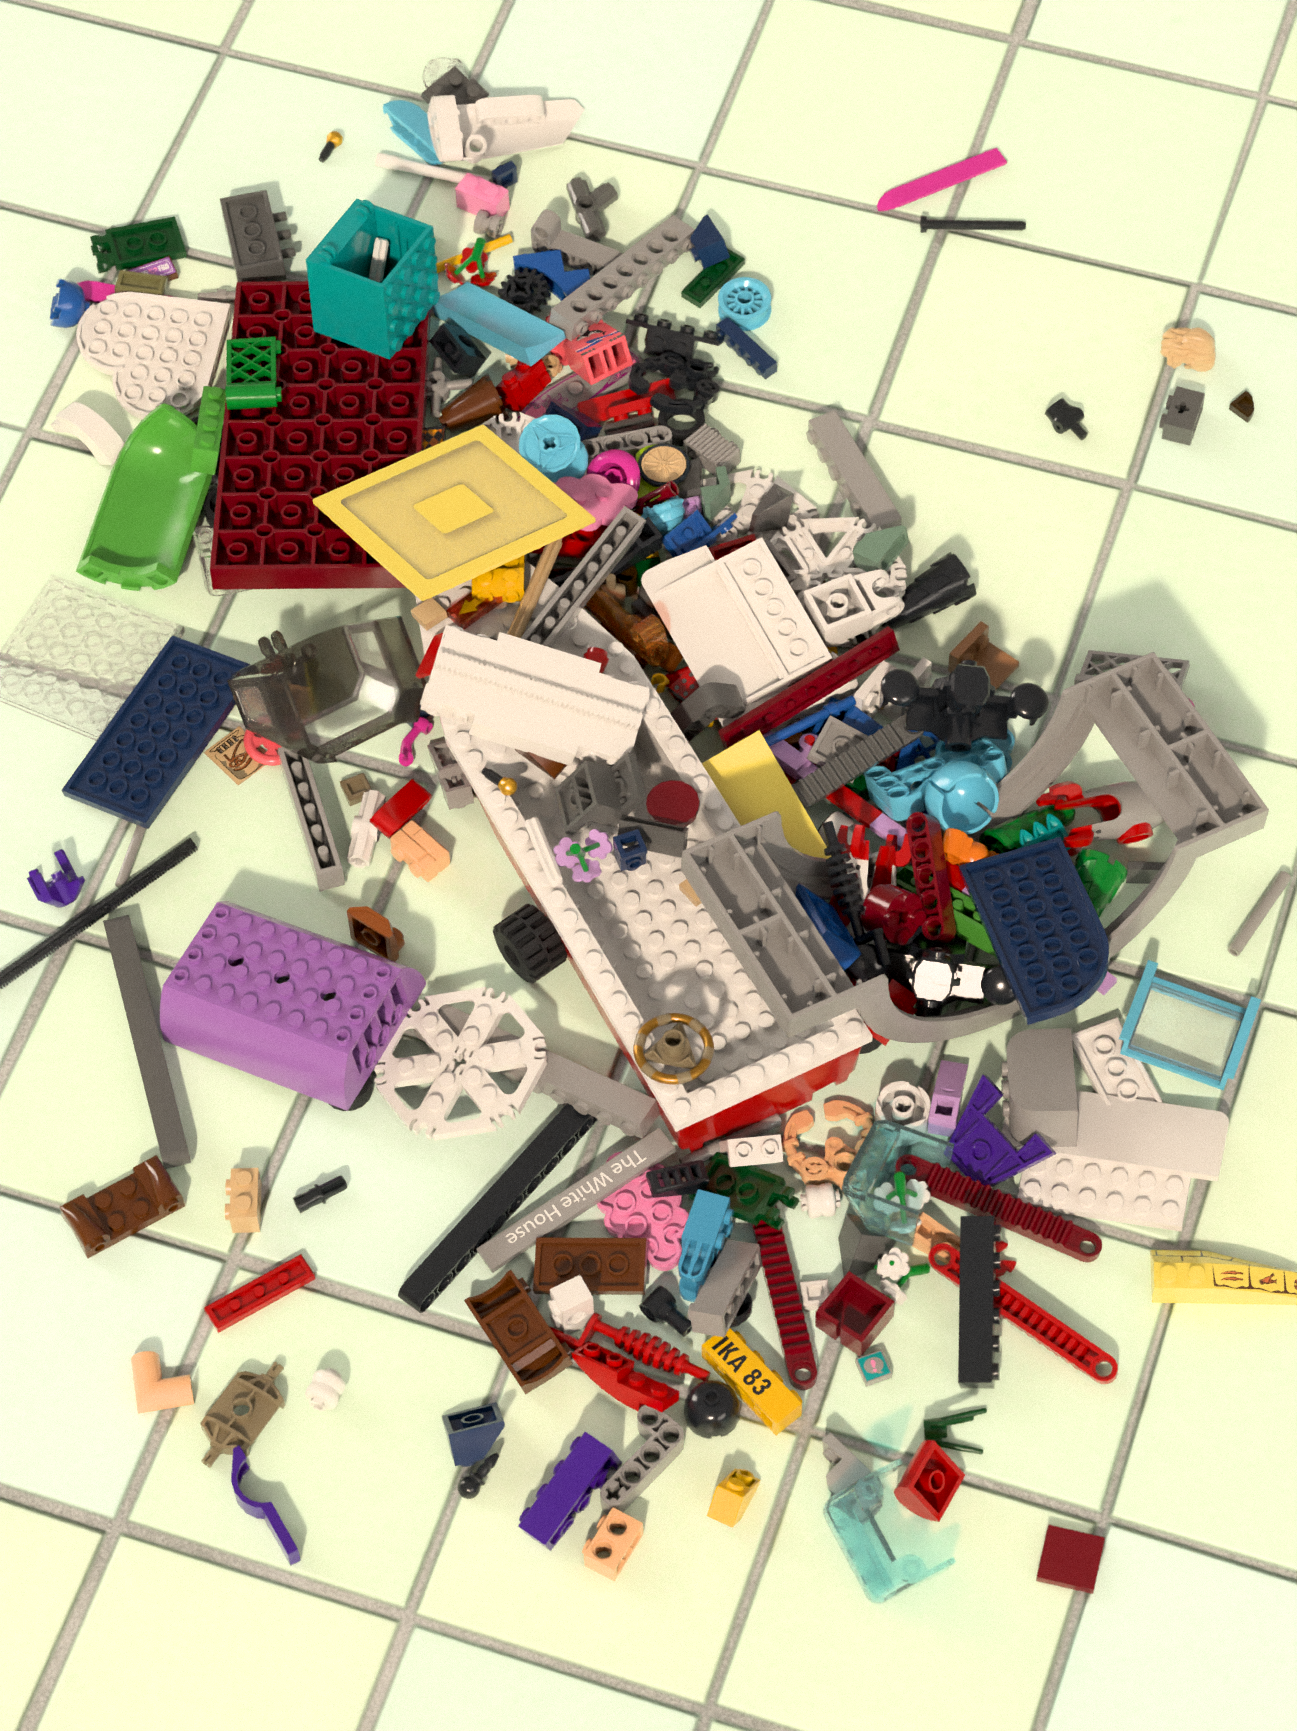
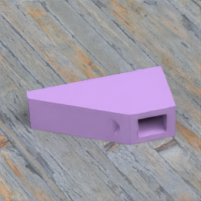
M941 1060L929 1113L928 1133L952 1137L958 1123L968 1064Z

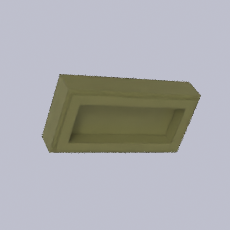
M120 270L114 289L115 293L137 292L164 296L168 280L167 276Z

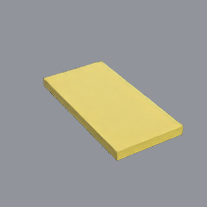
M760 730L702 763L741 826L778 811L782 819L784 837L794 849L812 857L825 859L831 857L825 856L824 849L827 846Z

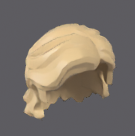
M1171 327L1162 335V350L1160 353L1167 358V364L1172 368L1176 369L1182 363H1185V369H1193L1198 372L1209 371L1213 368L1216 359L1215 340L1206 330L1199 327L1191 329Z

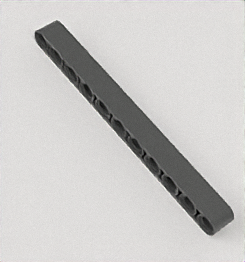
M125 915L104 920L108 944L163 1166L165 1169L189 1164L191 1159L130 917Z

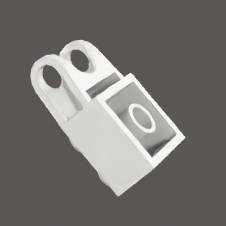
M874 570L854 576L850 573L804 591V610L826 647L872 630L902 612L905 606L902 598H883L875 594L889 582V575L885 570Z

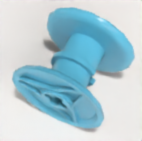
M543 415L533 419L524 428L519 438V452L525 460L549 480L556 483L562 477L571 476L578 479L583 477L588 467V453L585 445L580 441V435L576 426L569 419L559 415Z

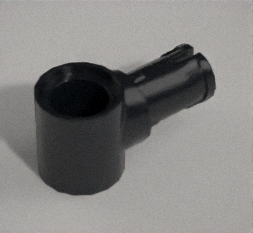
M658 1285L639 1305L641 1312L654 1323H657L659 1320L662 1323L666 1322L683 1337H686L692 1331L691 1321L677 1310L678 1306L676 1305L675 1297L668 1289L661 1285Z

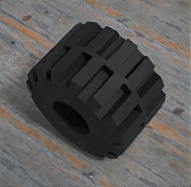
M525 904L493 927L494 939L500 953L513 971L526 982L535 983L566 961L567 952L559 933L547 916L534 905Z

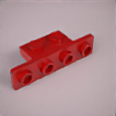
M670 378L649 383L650 388L647 394L637 395L632 390L626 389L578 402L577 408L579 412L587 415L596 423L614 419V422L629 419V414L637 413L638 416L652 413L651 408L654 407L649 403L651 397L656 393L667 395L672 400L676 399L674 389L668 385Z

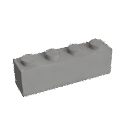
M727 1240L724 1248L718 1251L713 1268H709L704 1285H700L695 1302L691 1303L688 1308V1319L691 1320L692 1332L725 1337L762 1266L759 1244Z

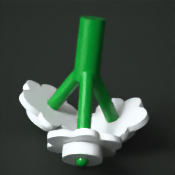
M897 1172L894 1174L895 1189L888 1182L877 1187L874 1190V1195L876 1196L874 1204L877 1208L884 1209L888 1214L894 1210L901 1209L902 1216L891 1221V1228L898 1229L900 1232H909L914 1230L915 1226L921 1225L922 1221L919 1219V1216H908L907 1209H922L923 1203H927L930 1200L931 1194L926 1190V1182L911 1179L906 1186L905 1174Z
M895 1247L889 1251V1254H887V1251H884L882 1259H877L874 1268L876 1269V1275L880 1276L881 1286L879 1289L882 1293L898 1305H903L907 1300V1296L900 1288L910 1277L928 1274L930 1266L928 1263L909 1266L907 1263L909 1256ZM900 1275L902 1276L896 1284L885 1279L890 1276L892 1280H898Z

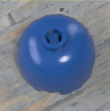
M59 278L56 283L59 293H56L52 298L50 319L53 320L50 326L58 328L74 327L79 323L84 312L90 307V302L86 301L85 292L81 286L75 282Z

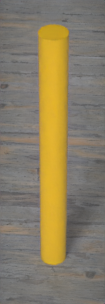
M510 234L485 243L483 252L488 253L512 243ZM462 253L436 263L437 273L445 270L444 264L446 262L452 266L461 264Z

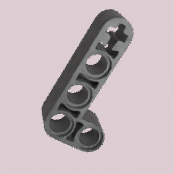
M710 682L696 689L670 714L689 743L716 718H736L745 712V706L736 685Z

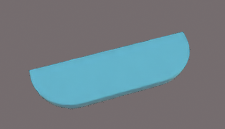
M395 100L383 104V113H388L393 125L390 129L399 139L428 164L444 163L439 161L435 153L429 130L428 114L416 104L403 100Z

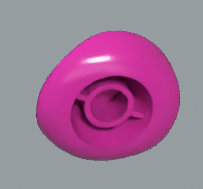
M618 449L608 450L600 453L590 462L587 475H601L607 478L611 484H628L638 492L640 470L637 461L628 452Z

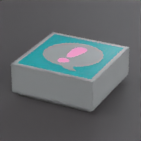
M882 1350L855 1359V1364L866 1387L892 1378L891 1369Z

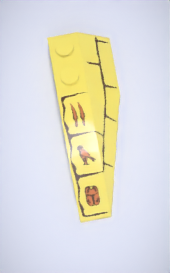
M1150 1250L1152 1303L1297 1305V1272L1210 1251Z

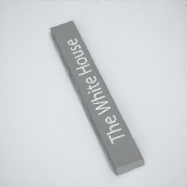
M659 1127L478 1247V1254L491 1272L494 1273L536 1245V1238L548 1237L676 1152L675 1147Z

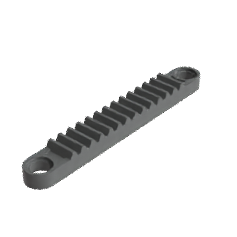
M904 714L791 786L803 807L807 810L920 738L924 731L910 732L906 730V714Z

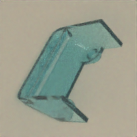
M878 1120L873 1123L843 1179L842 1192L868 1230L912 1246L920 1211L874 1195V1190L883 1183L890 1182L892 1176H894L896 1161L903 1155H915L933 1164L937 1162L943 1168H950L955 1144L889 1120ZM905 1164L901 1167V1171L905 1175L916 1173L915 1167L911 1164Z
M901 1458L862 1477L829 1498L823 1507V1516L865 1596L875 1604H882L945 1572L956 1563L954 1557L928 1570L923 1560L914 1554H907L896 1560L869 1507L877 1504L884 1494V1488L880 1479L896 1472L903 1464Z

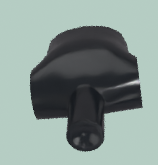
M1061 398L1046 410L1045 415L1049 418L1054 430L1058 434H1063L1071 429L1081 441L1088 436V433L1079 424L1084 419V413L1079 407L1072 406L1064 398Z

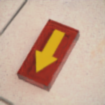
M471 592L446 610L447 616L457 626L465 630L500 605L503 599L502 596L493 597L492 601H488V597H483V601L479 602L477 598H472Z

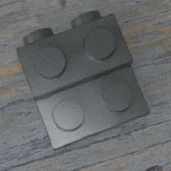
M454 66L423 91L421 98L429 105L432 96L454 95L456 105L475 104L479 99L488 98L489 93L474 78L469 80Z

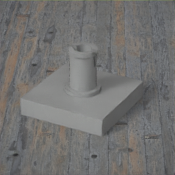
M830 715L806 759L822 767L835 757L840 756L843 752L848 751L852 746L865 740L868 736Z

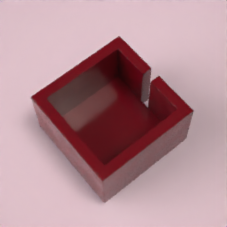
M849 1271L816 1311L815 1327L835 1340L841 1337L840 1344L861 1357L894 1317L895 1301Z

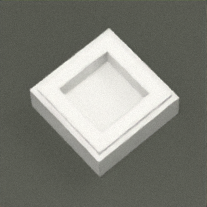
M828 1279L800 1282L803 1311L818 1310L830 1295Z

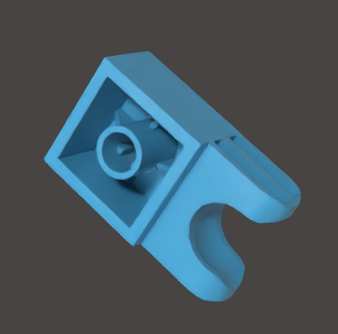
M700 1189L696 1193L681 1236L682 1254L678 1263V1272L681 1277L679 1293L686 1301L695 1302L700 1285H704L709 1268H713L716 1262L718 1251L724 1248L725 1238H730L732 1235L734 1222L731 1221L734 1209H730L729 1197Z

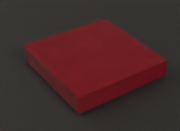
M1048 1524L1036 1581L1093 1594L1105 1537Z

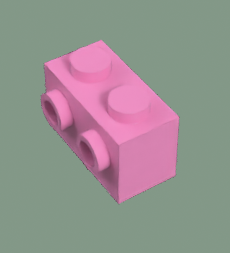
M467 172L455 188L457 207L471 214L477 215L482 210L488 212L490 216L500 215L504 217L510 209L509 191L501 185L484 180L480 176Z

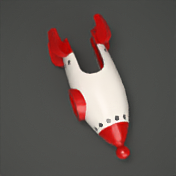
M841 825L837 834L838 842L845 844L847 848L842 854L849 853L851 860L846 862V864L853 863L855 870L849 873H857L859 880L851 883L860 884L861 890L853 893L854 895H862V901L856 903L857 905H863L868 893L879 884L887 885L889 883L896 886L897 867H905L911 861L908 834L904 835L902 848L897 851V835L887 834L886 845L879 847L871 887L868 889L869 841L864 840L866 826L855 825L851 845H849L848 826ZM833 895L829 904L835 907L854 939L855 936L850 919L843 917L841 912L846 907H839L837 903L843 897H835ZM863 906V907H864V911L861 912V914H862V915H865L866 907ZM874 940L869 942L868 944L875 945ZM852 976L849 977L853 986H856L857 980Z

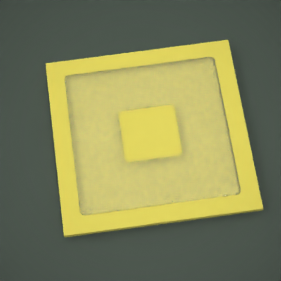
M484 424L313 499L314 505L421 601L430 599L435 595L452 589L457 585L474 579L481 574L496 569L505 563L596 522L594 516Z

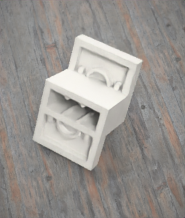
M924 657L910 673L918 680L919 687L930 688L933 677L931 673L932 662ZM882 661L854 694L856 705L854 706L872 719H874L878 712L886 718L895 721L906 714V707L897 706L889 702L883 710H879L882 678L889 671L898 669L886 661Z

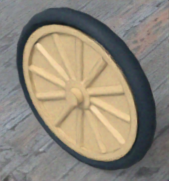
M659 444L648 448L641 454L638 466L640 476L644 481L653 486L661 487L669 481H674L676 485L682 482L689 473L690 461L687 454L681 448L670 444Z

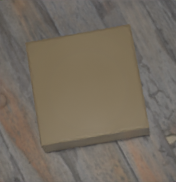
M364 773L340 781V787L350 806L362 802L364 792L372 790Z

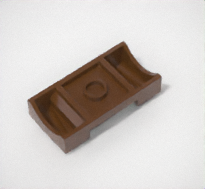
M157 1155L133 1167V1174L86 1198L82 1194L59 1207L62 1218L71 1228L87 1259L185 1207L182 1194Z
M509 1270L492 1288L479 1295L468 1297L464 1301L526 1395L573 1364L570 1359L572 1358V1351L566 1342L560 1344L528 1296L531 1289L523 1277L517 1279L512 1270Z

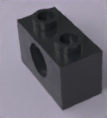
M442 323L429 341L454 374L474 377L487 360L464 329L459 326Z

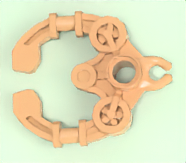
M842 1100L824 1103V1115L828 1121H839L848 1118L854 1121L856 1126H862L864 1129L861 1132L862 1139L857 1142L855 1149L848 1147L838 1137L827 1139L825 1142L824 1159L819 1157H809L806 1159L804 1152H797L796 1148L799 1146L797 1136L809 1131L814 1126L813 1116L807 1110L795 1113L786 1124L782 1142V1152H786L788 1156V1165L801 1176L802 1181L806 1185H820L825 1182L835 1184L841 1188L844 1194L854 1198L856 1193L849 1188L858 1184V1194H864L866 1185L862 1176L868 1168L875 1167L882 1160V1148L879 1143L880 1131L878 1127L873 1125L871 1113H866L860 1107Z

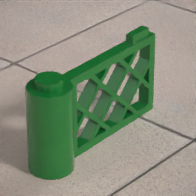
M276 337L226 340L225 390L227 410L277 407L278 402H282L281 387H277L276 354H281V340L276 341ZM261 346H271L264 352L258 349ZM232 348H244V350L237 353ZM251 353L257 356L252 360L246 358ZM263 360L269 362L265 367L258 364ZM238 362L245 364L239 369L234 367ZM250 369L257 371L252 376L246 373ZM266 376L271 381H259V379ZM239 377L245 380L242 383H232Z

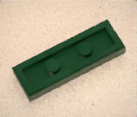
M727 248L730 258L705 268L681 291V297L701 308L745 265V258Z

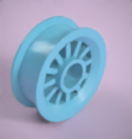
M749 277L735 278L724 284L719 291L718 314L721 321L728 317L743 331H751L763 326L770 318L771 293L763 282Z

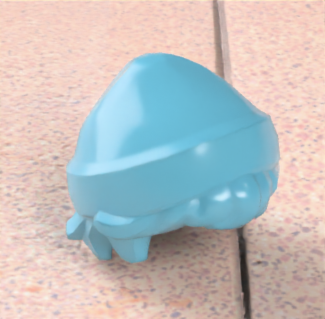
M677 495L662 504L654 505L653 508L644 507L641 517L645 519L649 516L661 535L665 536L684 520L685 509L682 504L684 499L679 498Z

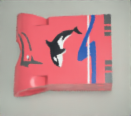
M602 319L600 322L588 327L583 335H578L572 341L565 338L550 351L551 355L559 359L560 364L563 366L569 365L571 370L590 385L633 364L625 335L603 322Z

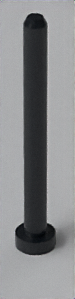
M920 216V233H926L927 229L1023 231L1026 229V222L927 220V216Z

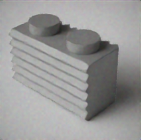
M706 423L683 441L684 452L691 459L700 458L702 467L715 477V467L725 466L727 474H729L730 471L740 464V449L733 441L725 440L716 428H710Z

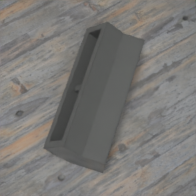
M628 815L621 817L618 835L639 829L648 851L682 858V851L687 848L689 828ZM633 841V842H630V843L623 844L622 846H627V847L633 846V845H634V841Z

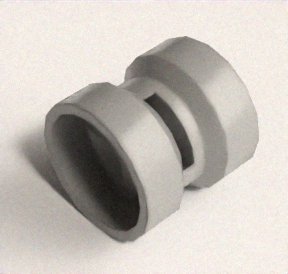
M480 210L475 217L473 232L479 235L486 233L490 238L497 239L501 236L504 227V217L500 215L490 216L488 212Z

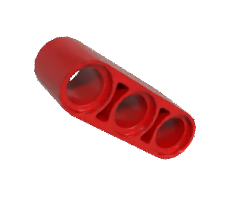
M413 778L392 796L372 816L369 822L390 839L430 801L433 795Z

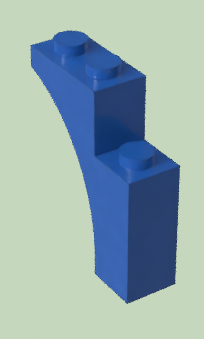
M561 250L513 256L514 275L515 270L523 273L524 268H528L531 273L533 269H536L538 274L542 273L550 286L548 290L559 298L560 301L590 279L589 269L564 272Z

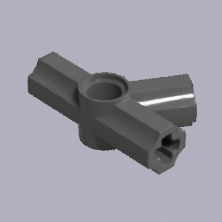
M580 177L572 178L566 184V190L575 211V220L580 224L586 239L599 242L606 236V230L599 213L618 200V193L614 186L608 182L606 184L603 183L590 192L586 180Z

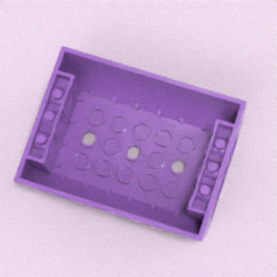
M220 901L216 903L163 984L160 1001V1027L165 1042L348 1111L403 1019L408 1015L409 1009L413 1007L426 986V981L419 971L235 903ZM280 977H290L287 982L276 983ZM329 993L336 994L334 999L323 1000V997Z

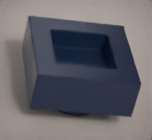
M512 161L492 170L493 184L507 188L518 182L517 166Z

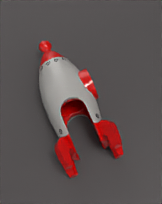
M1066 781L1049 787V793L1042 794L1036 800L1038 806L1055 805L1054 811L1090 807L1099 814L1101 823L1073 828L1070 830L1068 837H1064L1063 843L1065 847L1071 848L1067 850L1069 856L1077 855L1082 847L1090 845L1092 841L1116 839L1119 845H1125L1148 839L1153 836L1152 829L1165 822L1136 781L1107 784L1083 791L1079 784L1073 781Z

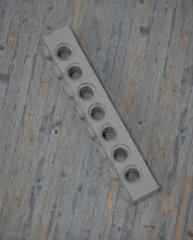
M672 215L551 309L549 324L563 330L565 337L570 341L578 335H583L588 327L600 322L603 316L609 311H614L619 303L629 299L637 289L643 288L655 275H660L665 267L669 264H674L683 253H688L689 249L692 248L690 237L695 229Z

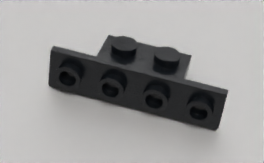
M635 313L626 318L625 322L626 324L648 329L644 353L656 356L672 352L680 355L683 361L687 362L694 358L697 341L715 346L724 343V337L718 336L719 333L716 331H696L692 325L681 324L680 327L672 325V321L659 318L658 321L649 319V315L643 313Z

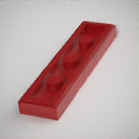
M302 1254L207 1305L204 1307V1311L216 1331L220 1333L315 1280V1274Z

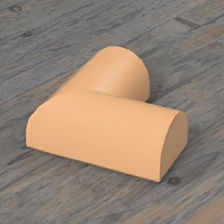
M143 1351L131 1357L138 1414L194 1404L190 1374L162 1379L158 1353Z

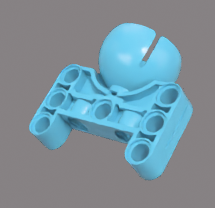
M980 738L972 742V748L969 751H947L895 772L889 771L884 766H875L865 772L864 775L869 798L891 819L903 821L908 819L911 814L922 812L926 808L928 815L937 818L942 830L954 828L968 835L981 830L990 822L992 816L981 808L977 802L979 801L992 813H995L999 802L996 784L1008 775L1004 752L988 738Z

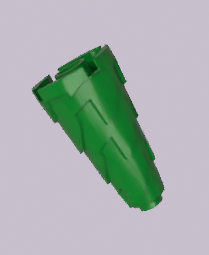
M1047 805L1038 810L1029 811L1017 818L1009 819L984 831L980 835L979 843L985 845L988 851H995L998 854L1016 850L1021 847L1019 841L1020 830H1026L1033 836V824L1035 821L1047 829V814L1058 818L1063 827L1066 828L1075 819V809L1054 811L1055 805Z
M1082 849L1081 853L1079 851L1074 866L1100 918L1106 905L1111 903L1121 884L1125 881L1128 871L1118 860H1115L1114 865L1109 863L1108 859L1110 856L1105 853L1091 849Z

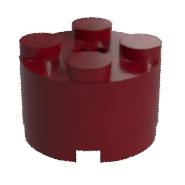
M889 883L887 885L879 884L868 893L863 903V906L866 907L865 915L861 914L862 925L867 932L883 928L884 939L899 945L906 944L926 918L925 912L922 911L921 900L915 893Z

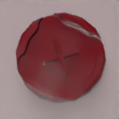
M676 780L661 782L653 787L647 795L646 810L648 817L652 821L686 827L693 823L697 817L696 815L700 807L698 794L691 785Z

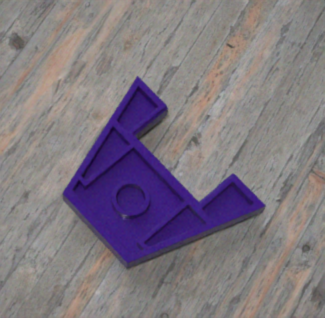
M983 1074L944 1152L965 1176H970L973 1181L979 1180L984 1186L988 1184L993 1187L1057 1153L1037 1133L1019 1151L986 1115L1003 1097V1093L987 1075Z

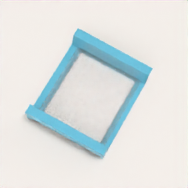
M1148 960L1119 1037L1120 1040L1124 1041L1120 1054L1224 1090L1227 1079H1234L1261 999L1251 996L1247 1009L1155 977L1158 963Z

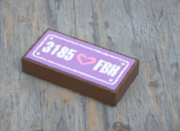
M170 256L126 270L167 276L168 282L179 278Z

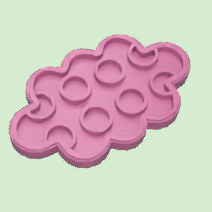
M588 474L580 479L571 476L562 477L554 483L595 517V523L580 529L584 531L596 530L600 525L609 526L624 506L633 509L637 503L638 493L632 486L623 483L611 484L607 478L597 474Z
M621 1152L614 1153L607 1159L606 1162H608ZM658 1163L596 1205L605 1214V1228L611 1236L616 1238H647L648 1262L657 1270L668 1271L678 1266L682 1254L681 1236L689 1213L686 1209L682 1208L683 1200L681 1195L652 1197L646 1173L665 1168L662 1164ZM660 1179V1180H659L660 1186H661V1187H665V1186H664V1183H663V1180Z

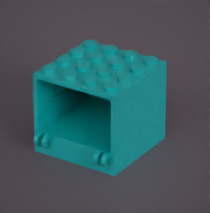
M356 198L306 259L314 331L390 360L396 351L398 352L407 337L414 333L415 327L426 318L428 311L433 305L438 303L440 298V292L438 291L439 275L437 274L436 267L437 256L435 254L436 238L434 237L433 226L376 206L368 200ZM376 238H385L389 241L382 283L368 279Z

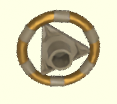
M666 1013L652 1018L640 1028L633 1044V1054L640 1070L650 1079L663 1084L679 1085L698 1078L707 1070L712 1062L714 1042L709 1030L698 1019L681 1013ZM677 1023L671 1030L666 1031L663 1037L644 1054L643 1049L646 1038L651 1031L660 1026ZM683 1024L689 1026L703 1040L704 1049L698 1064L695 1061ZM647 1061L690 1070L677 1074H665L659 1072Z

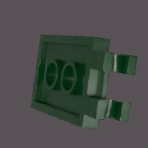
M175 216L105 229V235L90 236L92 243L91 251L93 256H96L98 273L107 272L113 266H115L116 271L135 268L170 256L171 260L187 258L186 249Z
M716 1152L705 1168L709 1178L706 1191L729 1197L730 1209H734L733 1217L757 1226L763 1220L770 1227L780 1230L785 1221L783 1218L778 1217L781 1213L780 1209L775 1208L778 1201L793 1210L800 1202L799 1198L793 1196L796 1192L795 1189L785 1186L786 1182L783 1177L752 1165L730 1167L728 1156ZM696 1194L688 1195L690 1200L694 1201Z

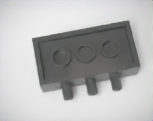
M267 190L220 198L222 217L237 282L285 281L286 274L283 259L295 257L296 253L294 247L280 248L279 241L291 239L292 237L290 229L276 231L275 223L287 221L286 212L272 214Z

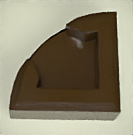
M1246 390L1230 403L1229 410L1247 423L1253 417L1254 403L1251 394Z

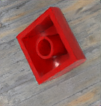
M924 1440L919 1445L898 1482L894 1495L905 1508L927 1520L940 1522L965 1474L934 1440Z

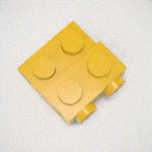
M523 555L472 579V599L477 598L481 603H513L521 601L525 593V557Z

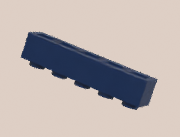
M727 317L716 324L718 336L724 337L726 345L732 348L738 357L743 358L748 366L755 369L759 376L766 380L777 372V362L730 318Z

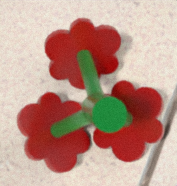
M477 238L472 249L467 247L462 250L463 258L458 268L448 262L444 264L446 276L451 282L463 285L465 278L460 272L465 268L469 273L479 271V274L473 275L470 281L471 284H477L478 287L488 286L491 284V281L495 280L496 272H484V263L488 259L487 254L483 252L486 243L484 238Z

